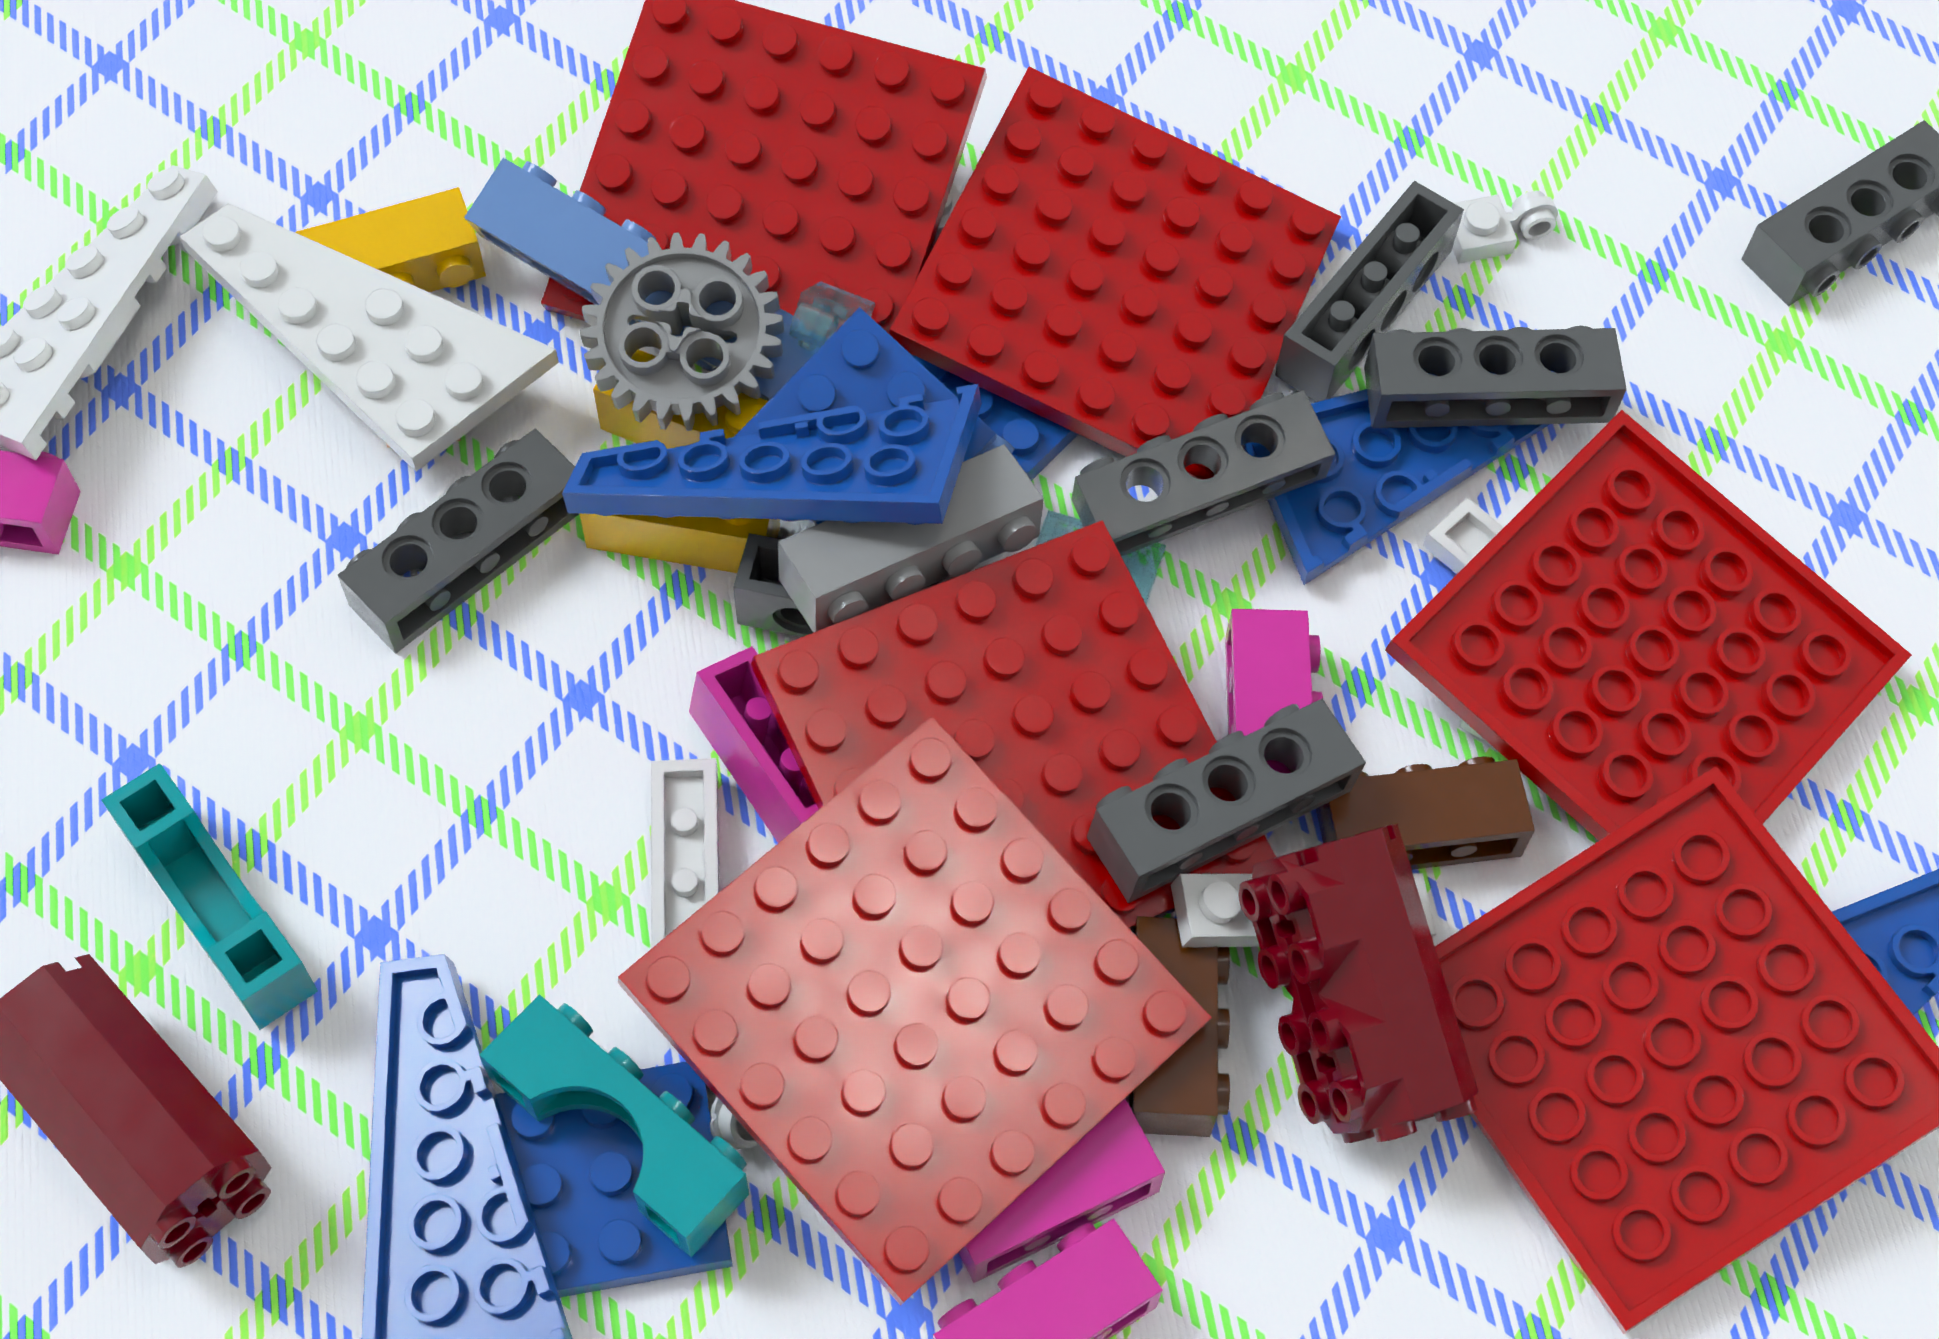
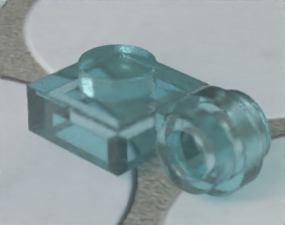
M820 281L801 292L789 334L791 337L798 339L799 347L813 351L816 347L820 348L859 307L871 317L875 302Z

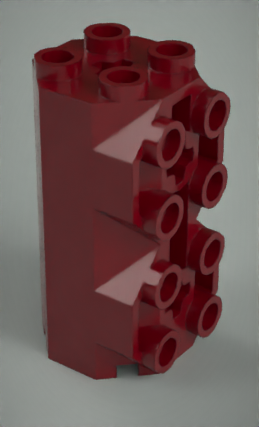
M1398 823L1254 864L1252 879L1241 882L1239 885V902L1243 913L1254 926L1260 947L1258 966L1263 980L1271 989L1284 986L1293 997L1292 1012L1279 1018L1278 1034L1284 1049L1293 1058L1300 1082L1297 1092L1298 1102L1307 1120L1311 1124L1324 1121L1333 1134H1342L1344 1143L1358 1142L1375 1137L1376 1142H1385L1417 1132L1415 1124L1417 1121L1435 1116L1436 1122L1460 1118L1477 1111L1473 1096L1478 1093V1088Z
M90 954L74 957L81 968L66 971L59 962L43 965L0 998V1081L136 1245L154 1264L171 1259L178 1268L190 1265L208 1251L213 1243L212 1237L234 1218H246L256 1212L266 1202L271 1194V1189L265 1184L264 1179L272 1167L259 1149Z

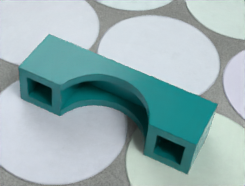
M158 763L101 799L124 837L259 1030L318 992L298 955L268 913L260 907L237 876L161 763Z
M539 994L479 1054L488 1077L538 1122L567 1110L593 1109L611 1114L626 1123L643 1144L642 1167L633 1190L639 1212L692 1257L749 1195L746 1173L742 1171L747 1166L746 1161L735 1148L721 1137L715 1136L709 1142L691 1126L695 1121L694 1116L671 1093L664 1091L657 1097L639 1081L644 1076L643 1072L622 1050L613 1047L607 1053L589 1038L593 1033V1029L575 1009L566 1003H563L556 1009Z

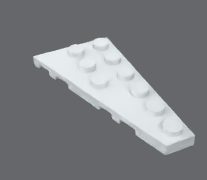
M174 165L158 172L148 182V189L129 207L114 213L107 222V228L88 246L73 252L66 260L65 268L47 285L32 291L24 300L23 307L4 326H0V446L37 460L47 445L40 436L52 417L55 419H64L75 404V401L68 393L78 379L96 373L141 305L135 298L137 292L145 281L157 283L167 268L161 260L169 246L182 242L180 236L196 226L217 195V189L206 174Z
M227 203L180 236L185 251L416 472L559 363L556 349L230 203Z

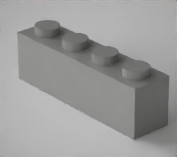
M1004 444L962 463L943 524L925 523L912 525L896 522L847 523L844 521H824L778 541L779 581L814 633L919 592L922 588L949 576L957 577L970 572L979 563L1003 552H1016L1023 549L1040 535L1044 498Z

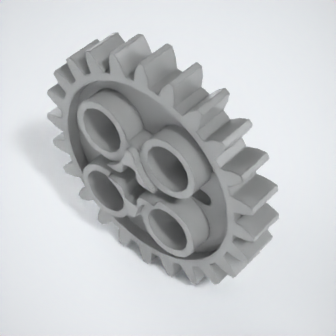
M679 232L673 233L670 249L662 250L658 242L653 237H650L647 244L649 255L641 258L634 250L629 247L626 248L625 255L628 267L623 270L610 263L605 265L611 285L592 283L590 286L593 298L599 305L591 304L582 307L585 322L591 325L580 330L583 346L591 348L584 354L588 369L599 370L594 378L600 392L614 388L611 398L615 408L619 410L634 401L632 410L635 420L640 423L653 410L657 413L660 429L664 430L670 424L673 415L682 416L683 424L687 431H692L695 423V414L704 413L712 426L718 425V407L725 405L732 413L739 415L741 413L738 400L740 393H744L757 400L761 396L759 384L755 376L764 379H773L775 376L773 363L767 357H780L783 354L782 342L775 337L784 332L782 315L774 313L780 309L777 292H765L769 287L768 276L765 271L750 275L752 262L751 256L748 253L731 262L730 244L725 240L714 252H710L707 249L705 234L698 235L692 248H684ZM656 291H668L673 294L667 302L660 305H652L645 302V299ZM717 301H727L734 305L728 313L723 315H711L705 312L709 305ZM633 319L642 321L629 325V322ZM683 326H691V327L685 328V330L683 331V335H682V336H673V335H680V333H681V331H682V329H683ZM733 337L737 338L734 343H726L724 341ZM643 347H654L660 350L659 354L648 362H637L631 359L632 355ZM705 357H714L721 361L720 366L709 373H700L692 369L698 360Z

